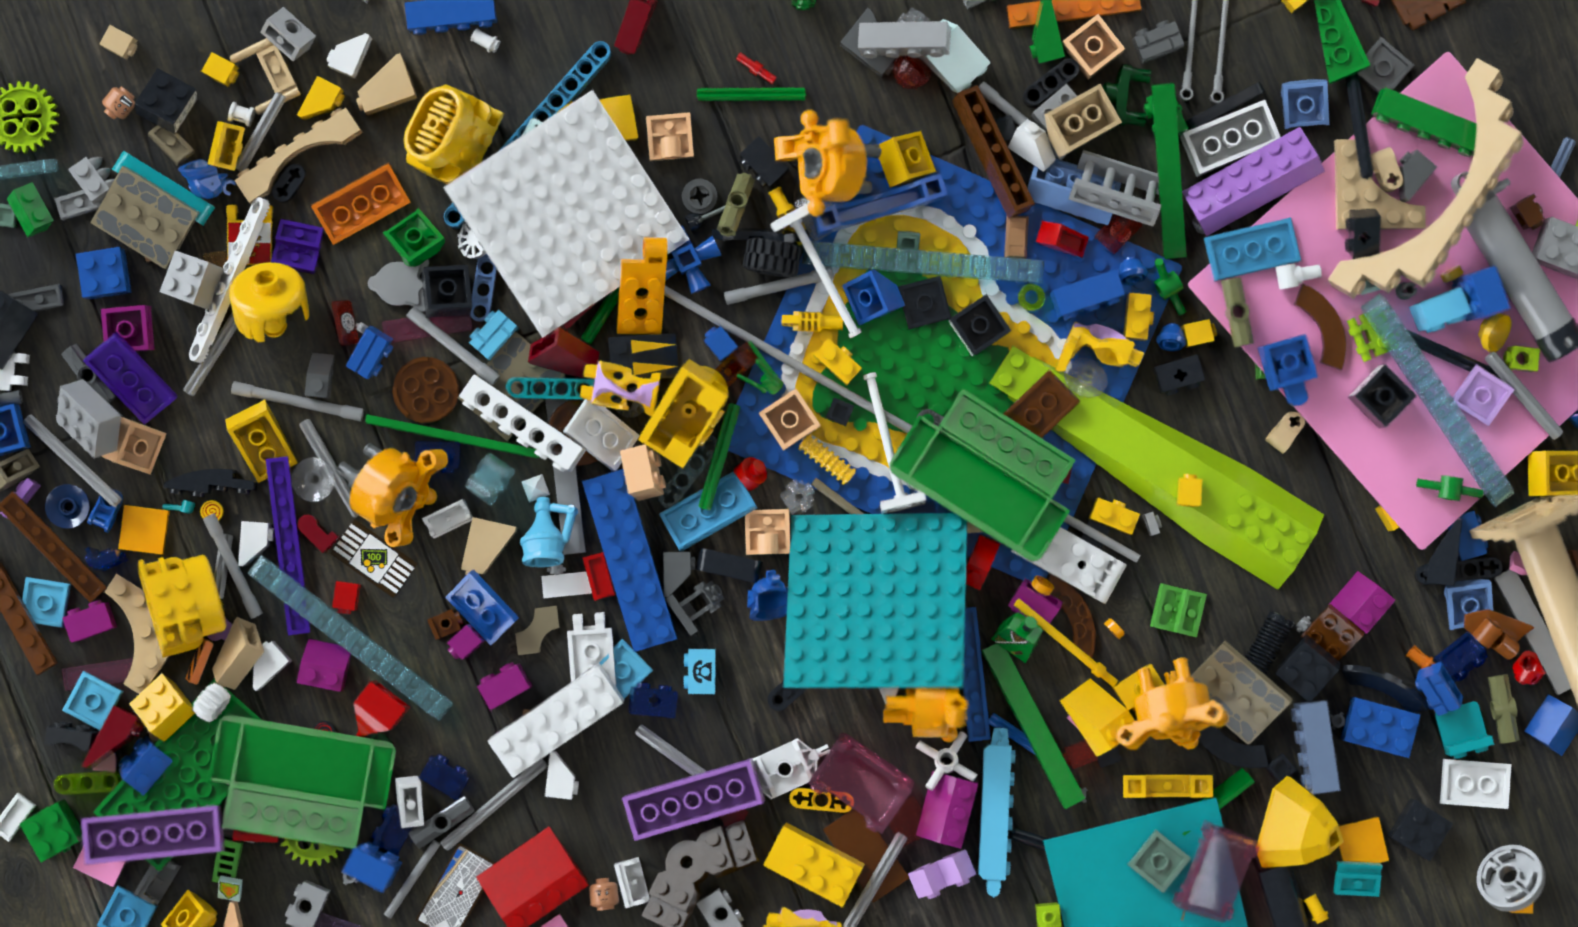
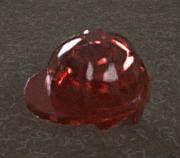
M906 55L898 57L894 62L893 76L896 83L902 86V88L917 89L928 83L931 78L930 69L918 58Z

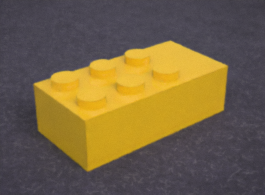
M786 822L763 866L843 907L865 864Z

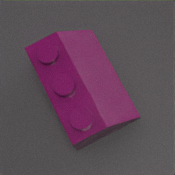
M943 774L933 791L927 789L916 836L961 849L978 783Z

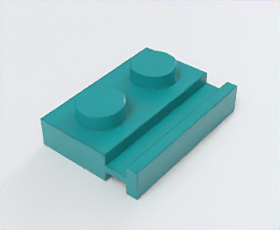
M1337 861L1333 892L1336 895L1379 897L1382 864Z

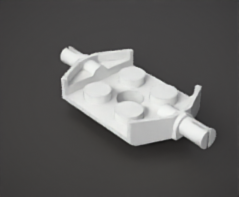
M796 738L791 742L753 758L763 793L773 799L815 780L817 760L819 757L831 753L830 749H827L829 748L828 745L812 749ZM785 762L791 766V772L788 775H781L779 773L778 767L781 763Z

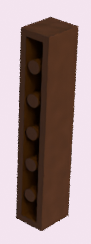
M978 85L959 92L952 102L1008 219L1027 212L1034 205V201Z

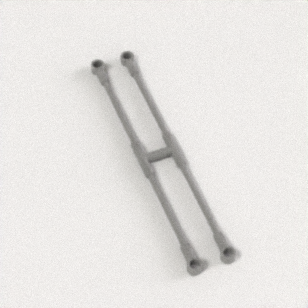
M1192 0L1186 71L1183 75L1182 89L1179 92V97L1182 101H1189L1193 96L1191 89V66L1198 0ZM1223 0L1216 75H1214L1213 92L1210 95V101L1213 104H1218L1224 99L1222 92V66L1229 0ZM1185 90L1190 93V97H1183L1182 92ZM1213 94H1219L1221 99L1219 101L1214 100Z

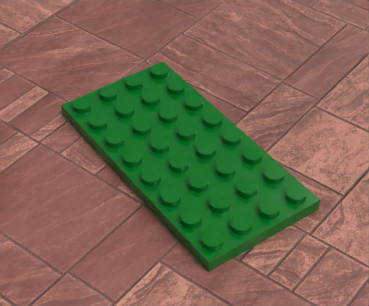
M215 678L209 683L208 686H210L213 683H216ZM223 687L231 695L230 701L226 709L216 719L208 722L201 719L195 713L165 742L159 739L154 744L173 761L145 795H142L122 780L93 813L98 817L220 806L228 797L230 785L208 782L219 720L226 715L262 719L226 687ZM198 697L191 703V704L193 705V707H194V702L198 699ZM174 856L145 860L157 871L161 872Z

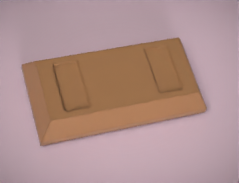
M1017 215L1010 219L1006 217L1004 259H1027L1029 216Z

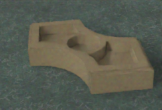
M557 606L535 608V615L530 626L524 631L515 633L518 655L541 652V643L544 637L550 631L560 628Z

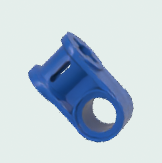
M115 489L112 490L122 498L121 502L116 507H113L100 495L87 521L89 525L94 524L103 528L106 533H109L112 529L124 500L122 493Z

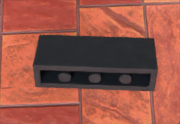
M1292 866L1271 867L1256 871L1273 926L1311 927Z

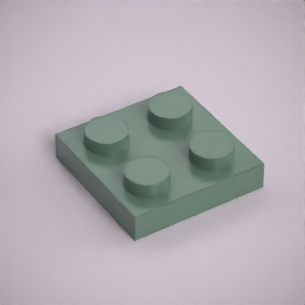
M1155 829L1129 861L1128 865L1164 893L1191 858Z

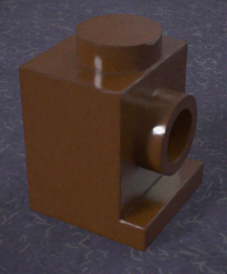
M1531 194L1509 207L1523 230L1528 228L1535 230L1544 224L1542 221L1545 219L1542 215L1543 210L1533 200L1536 198L1535 194Z
M454 609L427 619L436 640L461 630V624L464 623L459 611L455 612ZM445 619L450 621V626L448 628H445L442 625V622Z

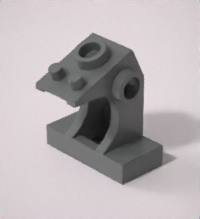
M705 581L701 582L693 588L695 593L680 603L673 594L665 599L690 636L699 631L692 621L708 610L710 613H713L721 607L719 602L725 599L721 588L714 584L713 581L707 584ZM701 595L707 606L696 612L690 601Z

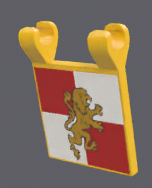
M227 205L226 207L227 261L231 254V247L236 241L240 232V226L244 221L237 220V205ZM269 205L270 209H267L269 212H266L267 216L262 221L264 223L246 265L271 262L273 207Z

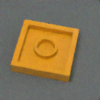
M124 505L118 549L164 555L170 511Z
M1379 817L1339 825L1344 841L1339 845L1342 861L1370 863L1389 861Z

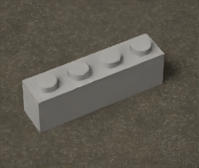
M947 21L859 23L858 49L861 55L866 58H876L877 56L898 58L899 55H908L912 58H918L921 55L942 57L943 55L950 54L951 29Z

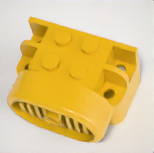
M443 85L442 87L434 88L421 99L406 129L404 144L407 151L406 161L425 175L448 185L482 163V158L487 148L491 145L492 138L505 113L452 86Z
M689 359L678 372L638 440L684 468L699 445L703 446L714 431L712 428L715 427L725 413L723 408L728 400V386L723 376L715 369L700 366Z
M205 555L184 560L177 557L168 559L162 557L158 558L156 562L145 565L143 560L138 561L139 578L162 658L196 649L201 646L204 636L223 632L226 629L222 603L210 563Z

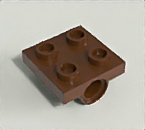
M1330 604L1302 632L1301 637L1307 634L1339 661L1363 637L1364 632Z

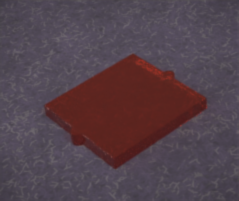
M914 795L901 803L897 802L895 807L882 814L894 835L900 832L907 837L904 846L914 840H920V837L916 836L922 808Z

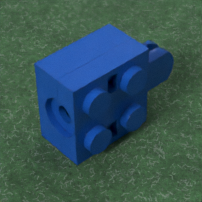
M1306 334L1258 347L1269 390L1283 387L1289 405L1299 406L1306 403L1308 393L1304 381L1318 377Z

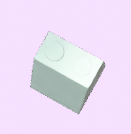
M947 21L951 29L950 54L943 55L942 57L921 55L919 58L952 91L959 93L969 89L972 84L971 82L976 77L983 75L991 62L958 25Z

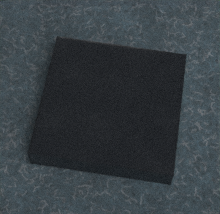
M941 276L898 286L905 303L903 311L908 330L951 318Z

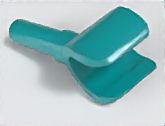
M184 499L181 506L163 504V510H177L189 514L193 512L195 507L194 502Z

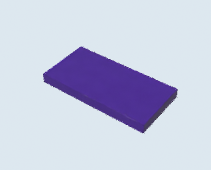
M117 332L83 359V362L144 425L178 397Z

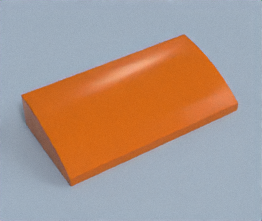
M388 162L317 201L311 207L334 245L411 202Z

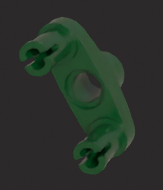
M1122 64L1117 73L1115 84L1104 83L1103 89L1122 121L1119 124L1120 126H1125V124L1145 126L1146 120L1143 119L1146 118V113L1127 111L1126 107L1130 80L1149 84L1151 79L1149 77L1151 75L1150 69L1133 68L1132 65Z

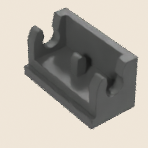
M170 860L161 872L150 865L134 894L153 905L154 903L158 905L180 870L181 865Z

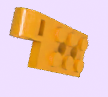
M644 237L643 260L621 259L617 334H661L668 249L667 238ZM639 288H646L648 290L644 296L636 295V291ZM638 308L646 310L643 316H636L634 314Z

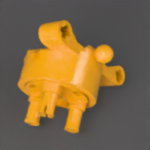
M1179 658L1173 661L1176 671H1170L1171 674L1169 672L1164 673L1165 686L1156 688L1153 685L1150 668H1142L1137 671L1141 688V695L1134 700L1137 721H1133L1134 724L1121 727L1117 733L1118 741L1127 749L1135 750L1139 748L1151 736L1154 739H1172L1175 744L1192 750L1198 745L1201 730L1209 726L1222 727L1227 723V711L1216 703L1215 700L1210 701L1208 687L1205 684L1194 682V678L1190 675L1187 658ZM1218 711L1219 713L1216 714V718L1214 719L1213 717L1215 716V712ZM1130 734H1132L1133 737H1130L1131 740L1127 741L1126 739L1129 738Z
M906 688V697L886 696L887 703L886 709L883 711V722L911 725L913 737H941L942 740L950 743L955 741L958 736L956 727H961L966 722L967 702L959 695V688Z

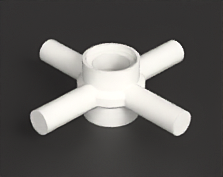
M960 731L951 747L940 751L922 741L918 742L916 748L935 759L936 770L925 786L927 789L933 791L943 774H950L953 771L972 782L976 779V773L958 763L957 752L967 738L965 733ZM945 757L950 758L952 763L945 765L941 762V759Z

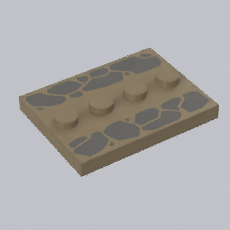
M122 166L94 215L91 224L162 268L168 269L174 252L179 250L200 212L130 168Z
M515 331L486 365L500 375V378L493 387L533 413L545 399L515 398L507 393L505 387L508 379L511 377L564 378L566 374L528 363L531 344ZM519 381L511 385L513 393H519L522 390V384ZM542 382L535 383L533 391L536 394L542 393L544 384ZM484 395L481 398V405L486 406L489 404V395ZM457 397L462 402L464 401L461 397ZM507 407L499 410V417L501 419L508 415ZM474 409L473 412L506 441L512 438L514 435L512 432L510 435H507L498 428L500 426L499 423L494 420L492 423L488 422L480 416L482 414L480 410ZM524 419L517 422L518 430L526 422Z
M1226 641L1191 675L1195 683H1202L1208 687L1210 701L1215 700L1228 713V721L1225 726L1247 745L1293 700Z

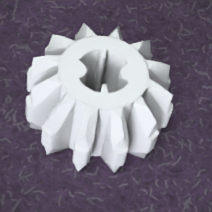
M213 683L207 686L198 696V699L194 702L193 711L201 719L211 722L226 709L231 695L226 689Z

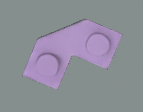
M966 849L947 855L941 860L932 864L928 863L908 873L917 897L927 896L928 899L940 895V890L947 886L956 884L957 887L969 883L968 878L976 874Z

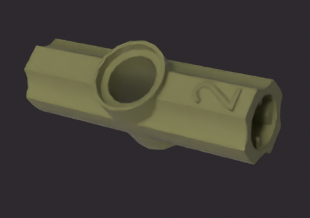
M743 172L736 176L717 227L721 235L727 237L736 235L755 183V179L750 174Z
M1241 277L1221 281L1226 305L1225 316L1229 320L1234 347L1253 344L1249 321L1250 311L1245 301ZM1235 306L1239 307L1242 311L1240 318H1236L1233 315V308Z
M1508 674L1488 677L1492 699L1490 701L1492 717L1496 721L1499 743L1519 741L1516 722L1517 706L1511 694Z

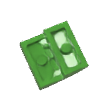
M1160 583L1150 626L1197 637L1207 594Z

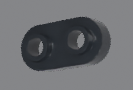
M783 680L769 693L768 704L773 710L782 711L803 694L806 688H784ZM777 695L783 697V702L780 704L774 701Z

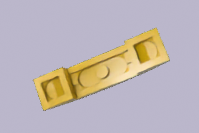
M1123 775V798H1213V775Z

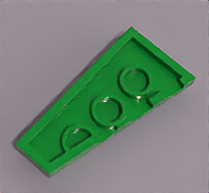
M1314 0L1329 85L1369 68L1370 63L1341 0Z

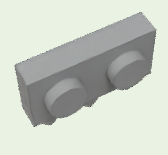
M85 157L68 169L93 205L106 196L115 180H106L110 174V168L98 169L102 163V157L90 159Z

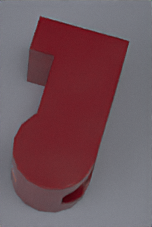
M303 515L298 520L299 530L322 553H326L341 538L335 531H331L328 534L320 526L319 520L313 515Z

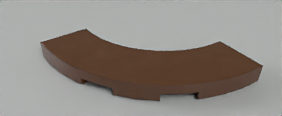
M1301 284L1294 305L1309 314L1320 329L1322 339L1320 363L1342 370L1346 356V338L1340 317L1331 303L1322 294L1305 284Z
M1049 575L1048 581L1054 586L1051 595L1062 601L1061 608L1071 623L1073 643L1093 659L1096 632L1092 614L1086 602L1068 583Z

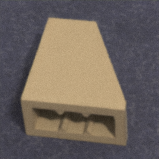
M401 53L396 54L358 91L359 98L356 101L360 111L364 110L367 115L417 98Z
M473 517L461 570H466L465 575L473 569L478 574H485L516 534L518 527Z
M238 617L234 620L212 668L215 681L221 687L235 690L264 653L254 623Z

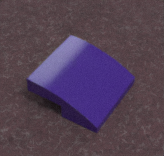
M280 219L271 262L285 264L296 271L315 274L324 228Z

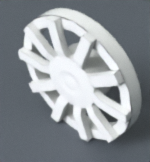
M463 223V227L458 234V249L467 258L479 259L486 254L485 250L472 230L468 228V224ZM471 247H472V255L469 254V251H470V248H471ZM476 248H478V249L480 250V252L477 253V254H476Z

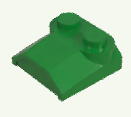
M419 208L395 226L383 232L386 239L402 257L403 263L409 267L419 266L438 253L445 244V238Z

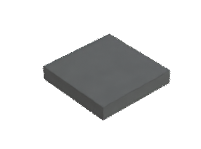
M1380 37L1366 53L1370 67L1357 74L1361 80L1379 94L1380 90L1385 87L1394 90L1414 67V64L1385 39Z

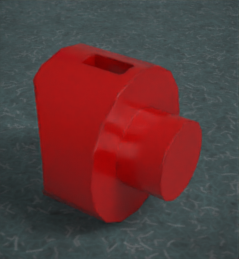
M754 457L745 458L733 470L748 491L755 490L767 478L765 464Z
M1531 651L1523 652L1513 664L1515 679L1523 685L1537 684L1546 673L1537 654Z

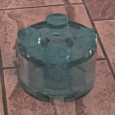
M488 453L476 467L478 468L476 472L468 479L465 488L486 504L492 506L498 498L497 493H503L510 483L508 481L516 470L497 456Z

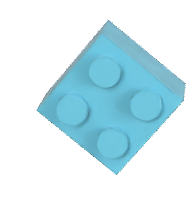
M1461 287L1446 291L1409 307L1418 332L1426 330L1427 333L1445 328L1444 323L1449 325L1466 319L1465 314L1471 312Z

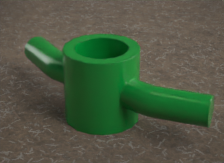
M1158 258L1155 260V265L1160 278L1153 281L1162 299L1170 298L1178 315H1182L1186 310L1177 293L1184 289L1183 284L1175 271L1168 273L1163 259Z
M1441 475L1440 482L1417 478L1416 487L1438 490V498L1460 501L1461 495L1482 498L1484 495V491L1481 489L1463 486V478Z

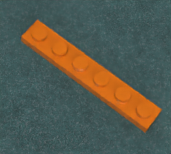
M1052 0L1057 22L1091 18L1097 14L1099 16L1141 10L1140 0ZM1040 1L1007 5L1009 28L1035 25Z

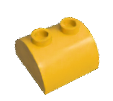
M187 890L161 923V926L212 927L216 922L217 912L200 896Z

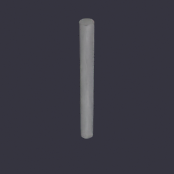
M436 840L431 842L384 912L385 916L390 919L392 918L441 845Z

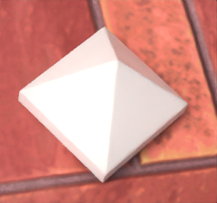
M543 474L522 481L529 502L535 501L539 497L550 495Z

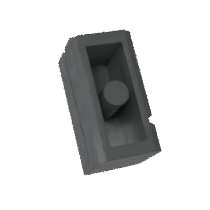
M1168 20L1156 24V29L1149 31L1148 28H1144L1136 32L1132 42L1141 64L1180 50L1185 46L1175 21L1169 23Z

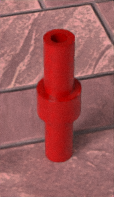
M739 53L736 60L749 68V72L755 76L759 75L771 84L775 82L777 77L764 69L763 64L757 60L754 62L743 53Z

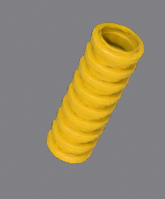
M812 434L807 435L800 443L798 449L800 451L804 450L805 455L809 454L810 459L814 458L815 463L819 462L821 464L820 467H825V471H830L831 475H835L838 481H843V485L847 484L856 473V469H851L850 464L846 465L845 461H841L838 455H833L834 452L828 451V447H823L822 442L818 443L817 438L813 439Z

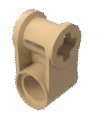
M1388 147L1372 153L1373 172L1380 188L1385 192H1393L1402 185L1403 176L1392 148ZM1394 178L1395 182L1388 184L1387 179Z
M1299 412L1286 413L1271 430L1265 441L1284 454L1304 427L1305 419ZM1290 417H1291V418L1297 417V419H1296V422L1298 423L1297 426H1294V425L1290 426V424H1291V421L1289 420Z

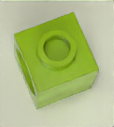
M1520 346L1507 347V350L1504 352L1503 361L1511 370L1535 372L1538 371L1540 349ZM1518 353L1524 356L1522 365L1517 362Z
M1057 902L1035 904L1037 927H1061L1060 906Z

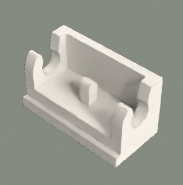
M461 499L422 519L429 529V534L435 539L472 521L473 516L465 500Z
M639 857L615 863L614 866L625 908L649 901L650 897Z

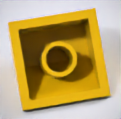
M921 131L893 137L879 144L881 155L878 159L890 188L904 185L936 172Z

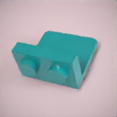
M1472 701L1462 704L1459 709L1449 711L1440 716L1435 713L1446 755L1454 756V759L1467 756L1468 751L1484 752L1489 750L1488 746L1494 745L1492 736L1486 733L1477 702Z

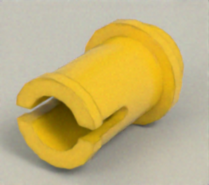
M1316 894L1304 900L1313 916L1312 921L1319 924L1328 919V911L1323 909Z

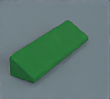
M1243 768L1213 790V798H1217L1219 810L1254 783L1252 777ZM1185 831L1182 834L1185 836L1190 831Z

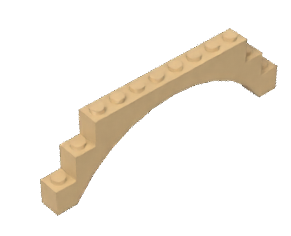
M1476 59L1465 75L1475 104L1477 135L1475 153L1468 176L1456 198L1434 223L1421 234L1399 247L1372 257L1340 261L1328 279L1332 287L1355 299L1357 294L1360 295L1365 289L1366 281L1387 293H1390L1392 288L1395 289L1399 285L1401 275L1423 288L1427 283L1432 282L1436 275V269L1440 264L1445 263L1449 255L1448 251L1452 245H1457L1461 238V232L1471 224L1474 218L1473 214L1477 208L1480 209L1486 201L1485 196L1489 190H1493L1499 181L1498 177L1502 171L1505 172L1511 164L1510 159L1514 153H1518L1524 143L1521 132L1504 123L1508 122L1513 114L1511 102L1494 93V91L1497 92L1503 82L1500 70Z

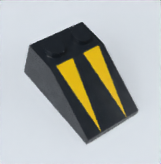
M676 334L608 338L610 363L632 369V375L639 378L651 379L652 373H661L660 379H671L677 376L679 368ZM621 372L614 373V378L622 379L623 374Z

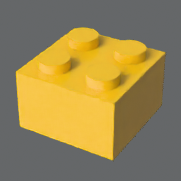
M164 674L157 677L129 703L147 729L164 742L195 714L193 705L177 684Z

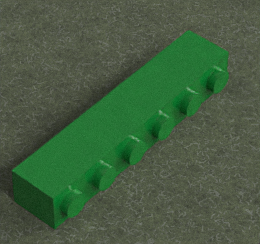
M1385 87L1380 90L1371 113L1372 116L1377 117L1376 121L1383 124H1389L1390 122L1397 125L1396 128L1400 131L1415 132L1420 139L1427 141L1432 139L1437 141V145L1443 148L1450 149L1452 147L1457 149L1458 153L1463 156H1474L1477 123Z

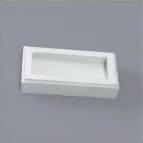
M18 792L0 815V836L10 842L21 828L19 823L25 821L37 805Z

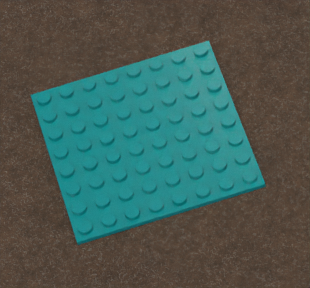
M955 513L791 515L784 688H963L967 521Z
M1216 797L1043 840L1064 927H1248ZM1155 829L1191 858L1164 893L1128 865L1129 861ZM1185 831H1190L1185 836L1182 834ZM1187 903L1184 920L1182 921L1181 917Z

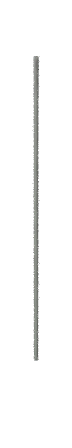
M665 286L664 295L712 323L721 326L746 342L751 341L758 349L875 414L873 403ZM884 410L887 422L906 433L909 432L912 425ZM1068 514L1064 520L1065 523L1130 560L1137 562L1140 558L1138 553Z

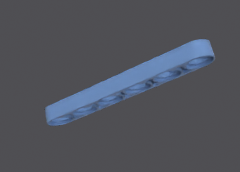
M487 253L477 261L471 298L472 309L470 315L478 322H483L491 312L497 268ZM483 263H492L493 271L490 274L482 273L481 266ZM487 284L490 291L486 296L478 294L477 288L479 285ZM482 305L485 307L486 314L484 317L478 318L474 315L476 306Z

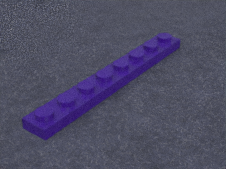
M289 456L265 459L288 635L310 633L311 627Z

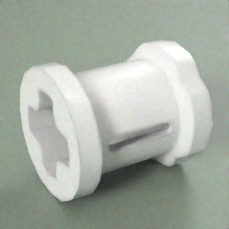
M232 102L228 113V121L235 120L245 123L246 126L250 127L255 109L252 107L250 109L237 105L236 102Z

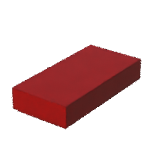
M604 552L583 557L594 601L616 595Z

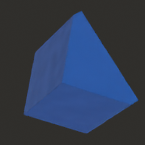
M1548 694L1524 732L1562 756L1578 732V712L1571 706Z

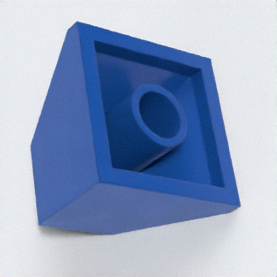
M874 269L842 285L859 326L905 306L897 285Z

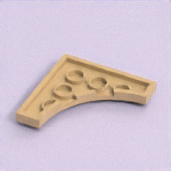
M1355 139L1334 141L1336 229H1346V218H1349V210L1376 208L1381 215V229L1426 228L1425 206L1399 201L1385 193L1372 178L1365 180V178L1360 177Z
M116 574L105 590V593L118 603L131 625L134 637V657L124 685L140 694L154 681L169 656L162 658L143 590Z

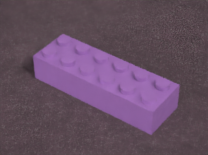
M1298 127L1187 188L1182 193L1204 233L1208 236L1325 172L1301 127Z
M753 758L631 793L622 798L635 841L759 805L765 801Z
M208 806L82 819L85 864L225 851L222 807Z

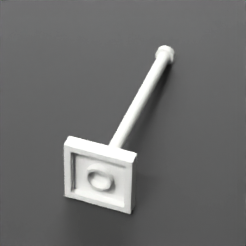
M809 203L775 220L770 225L774 232L787 225L794 228L850 332L848 334L849 337L852 338L862 331L860 328L857 329L801 224L803 222L801 218L809 214Z
M874 372L863 377L864 380H867L889 465L895 453L875 379L877 374ZM890 471L896 495L894 499L880 502L882 514L925 505L926 498L923 492L908 495L904 492L902 480Z

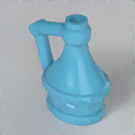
M539 497L534 506L536 512L535 521L527 533L520 539V545L524 554L522 563L529 567L557 566L564 561L565 557L562 554L564 545L570 540L578 509L573 505L551 504L550 498ZM551 512L567 514L562 534L552 522Z

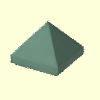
M898 231L896 249L918 251L920 233Z

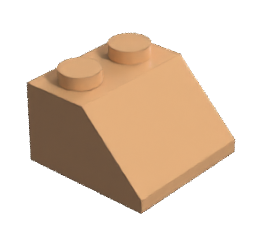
M121 417L117 451L101 457L151 475L167 433Z

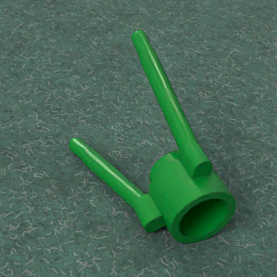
M749 341L748 345L759 359L756 360V364L765 373L760 379L762 384L760 385L741 374H737V377L759 389L763 394L768 391L771 395H774L782 388L783 381L772 370L755 345Z

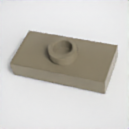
M158 125L148 132V136L177 166L181 165L195 153L194 149L177 132L173 134Z

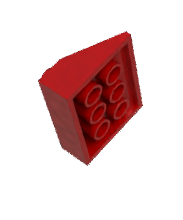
M550 826L476 876V879L507 927L530 926L588 886L587 878Z

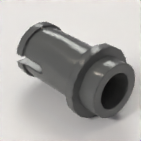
M1412 282L1400 283L1395 290L1397 297L1401 300L1411 298V296L1417 293V288L1414 289L1416 285Z
M20 390L0 393V407L23 403Z

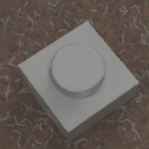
M1153 512L1142 515L1149 536L1160 533L1159 528H1162L1159 516H1154Z

